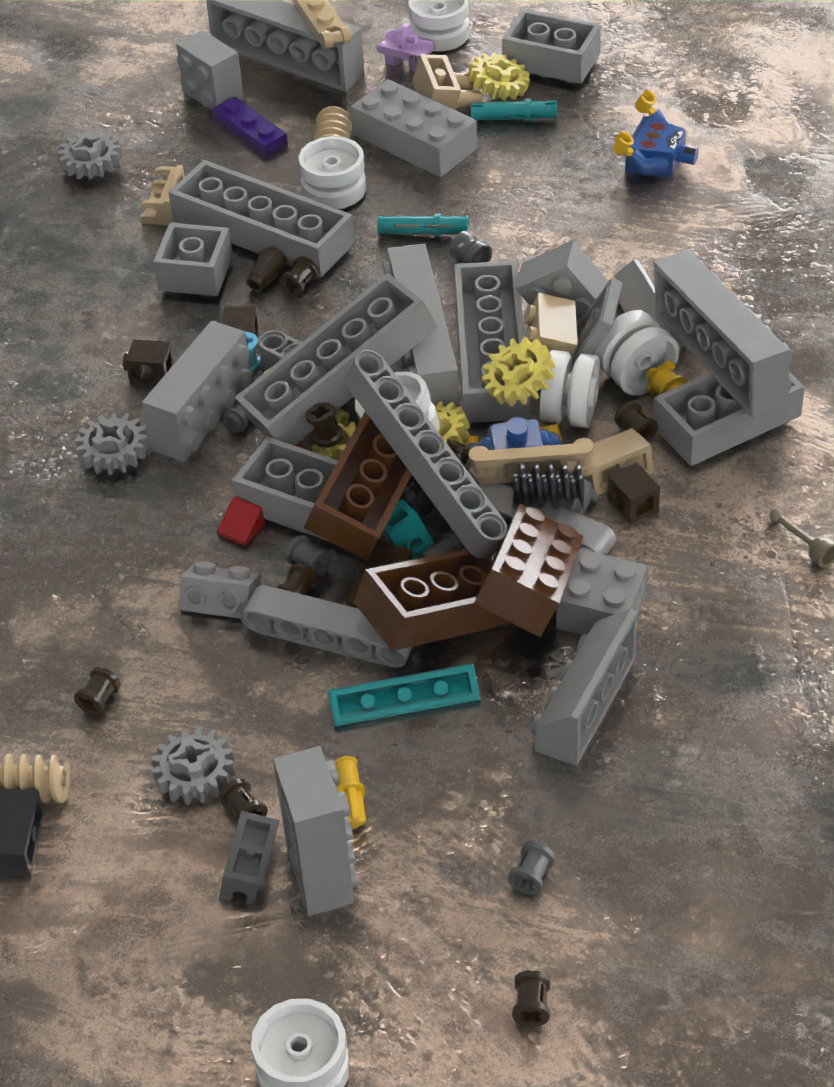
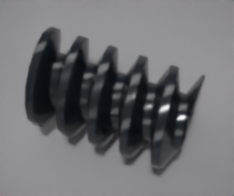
M520 463L516 473H513V508H516L519 498L523 499L526 507H530L533 498H536L540 508H544L547 499L550 498L554 508L558 509L561 499H565L568 509H572L575 500L579 499L583 509L584 474L581 465L576 464L572 474H569L567 465L562 464L558 474H555L552 464H547L544 474H541L537 463L533 464L530 473H527L524 464Z

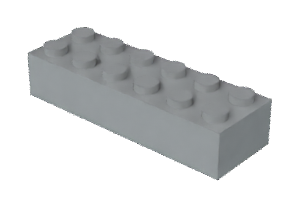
M206 0L211 35L237 51L240 55L347 92L365 75L361 27L343 22L351 30L352 42L346 44L339 42L335 43L331 48L324 49L293 4L281 0Z
M206 160L197 165L168 192L173 221L180 224L229 228L232 244L258 254L268 247H275L287 257L286 264L292 267L298 257H307L317 266L318 277L320 278L355 244L352 214Z
M423 243L388 248V261L383 262L384 275L389 273L421 298L438 327L400 358L402 368L408 367L404 372H412L421 376L427 385L431 395V402L435 407L439 401H442L445 407L450 402H453L457 408L459 407L458 368L426 245Z
M686 250L654 261L655 313L660 321L752 418L788 406L789 390H791L789 363L792 361V354L788 345L782 343L773 334L770 327L765 326L755 316L754 312L748 309L738 299L737 295L731 292L722 283L720 278L715 276L705 266L704 262L699 260L691 251Z
M500 261L454 264L464 414L469 423L509 421L514 417L530 420V397L527 398L526 405H523L520 400H517L513 407H510L506 401L503 404H499L495 397L492 398L485 388L486 385L482 380V376L487 374L483 366L492 363L489 355H498L500 353L499 345L502 344L507 348L510 346L511 339L514 338L517 344H519L523 337H525L521 295L515 289L519 276L518 262ZM500 381V384L504 386V381Z
M386 273L240 392L235 399L251 423L265 436L296 445L314 430L312 424L308 423L306 419L308 409L315 404L328 402L334 405L337 411L354 397L346 385V376L357 353L362 350H373L379 353L390 367L438 327L424 301L389 273Z

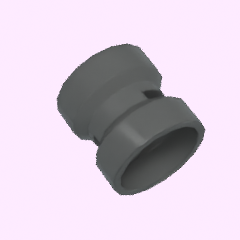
M463 231L455 236L449 248L450 256L458 262L464 263L490 262L493 252L489 245L483 241H478L477 237L469 231Z

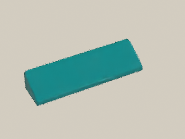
M474 663L327 691L334 727L481 700Z

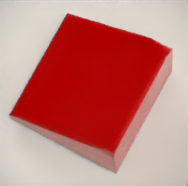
M234 497L218 527L217 535L246 547L265 525L263 509L256 504L239 497Z

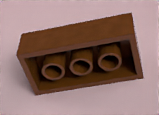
M364 412L303 528L367 561L412 474L366 412Z
M520 504L507 528L506 536L494 555L474 604L541 637L560 603L584 536L577 533L570 525L559 524L545 517L544 513L540 510Z
M467 549L365 569L354 600L355 605L392 651L509 624V621L474 604L493 558H477Z

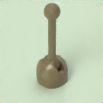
M775 509L771 511L770 520L772 522L782 524L810 545L808 554L814 563L821 568H827L834 563L833 540L827 537H817L813 540L785 519L781 510Z

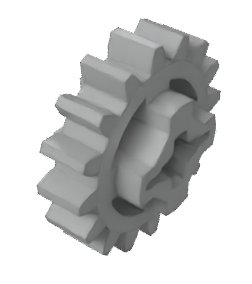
M91 130L83 134L78 132L76 133L77 138L67 137V144H60V151H57L61 170H67L68 176L76 173L77 179H81L84 175H88L89 180L93 179L94 176L104 177V171L113 172V166H119L120 159L122 158L119 140L113 139L111 133L103 136V131H98L96 134H92Z
M112 413L110 419L100 415L99 422L95 423L89 420L87 422L88 429L80 428V437L75 438L79 461L84 462L86 469L94 466L95 473L97 474L103 469H107L108 474L112 475L114 469L117 468L124 473L126 472L127 465L138 466L137 458L145 459V450L149 449L146 427L141 426L138 418L130 422L129 414H125L122 418H117V414Z
M197 727L195 733L189 735L186 729H182V737L176 738L171 734L167 736L168 746L158 744V755L151 758L154 783H158L161 794L169 791L170 800L173 802L180 796H183L185 805H189L193 797H198L201 803H205L206 794L211 793L213 796L218 797V787H224L230 782L229 776L235 775L233 749L228 747L225 737L217 740V734L214 730L206 736L203 735L201 727Z

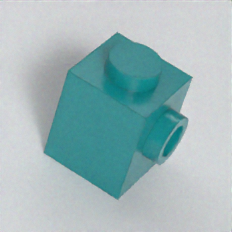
M402 499L398 501L382 534L387 543L412 549V556L415 558L421 555L434 542L418 514Z

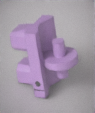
M403 24L399 31L395 29L388 31L385 39L378 43L376 47L378 53L384 54L386 64L399 65L405 59L409 62L410 70L415 71L420 54H430L434 49V42L420 39L418 35L412 34L411 25Z

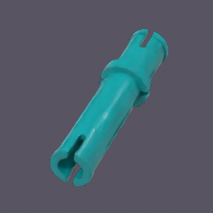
M525 98V101L471 102V118L477 121L525 119L526 122H532V119L539 118L557 119V100L531 101V98Z
M435 213V216H378L377 219L378 235L434 234L436 238H442V235H456L470 230L469 216H442V213ZM396 225H420V226H396ZM427 225H452V226H427Z

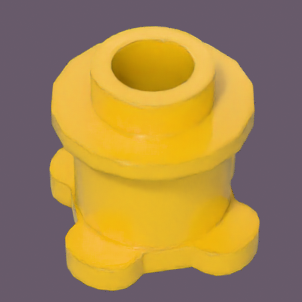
M667 360L663 365L656 368L652 367L646 373V378L648 379L646 390L651 395L655 393L660 395L687 383V380L683 376L677 375L673 371L675 363Z

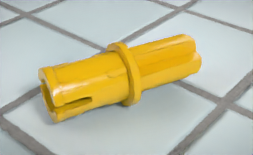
M342 756L334 761L339 778L337 788L339 792L344 791L351 813L347 817L351 828L357 829L358 826L364 825L366 822L363 803L365 786L360 783L357 759L352 756Z

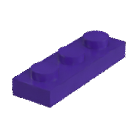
M236 97L228 99L213 108L215 119L264 155L288 143L287 133Z

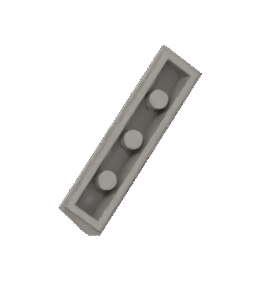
M633 259L613 276L616 280L623 282L618 303L624 313L633 310H642L648 313L659 323L660 328L666 330L677 341L680 353L683 344L656 316L655 286L638 259Z

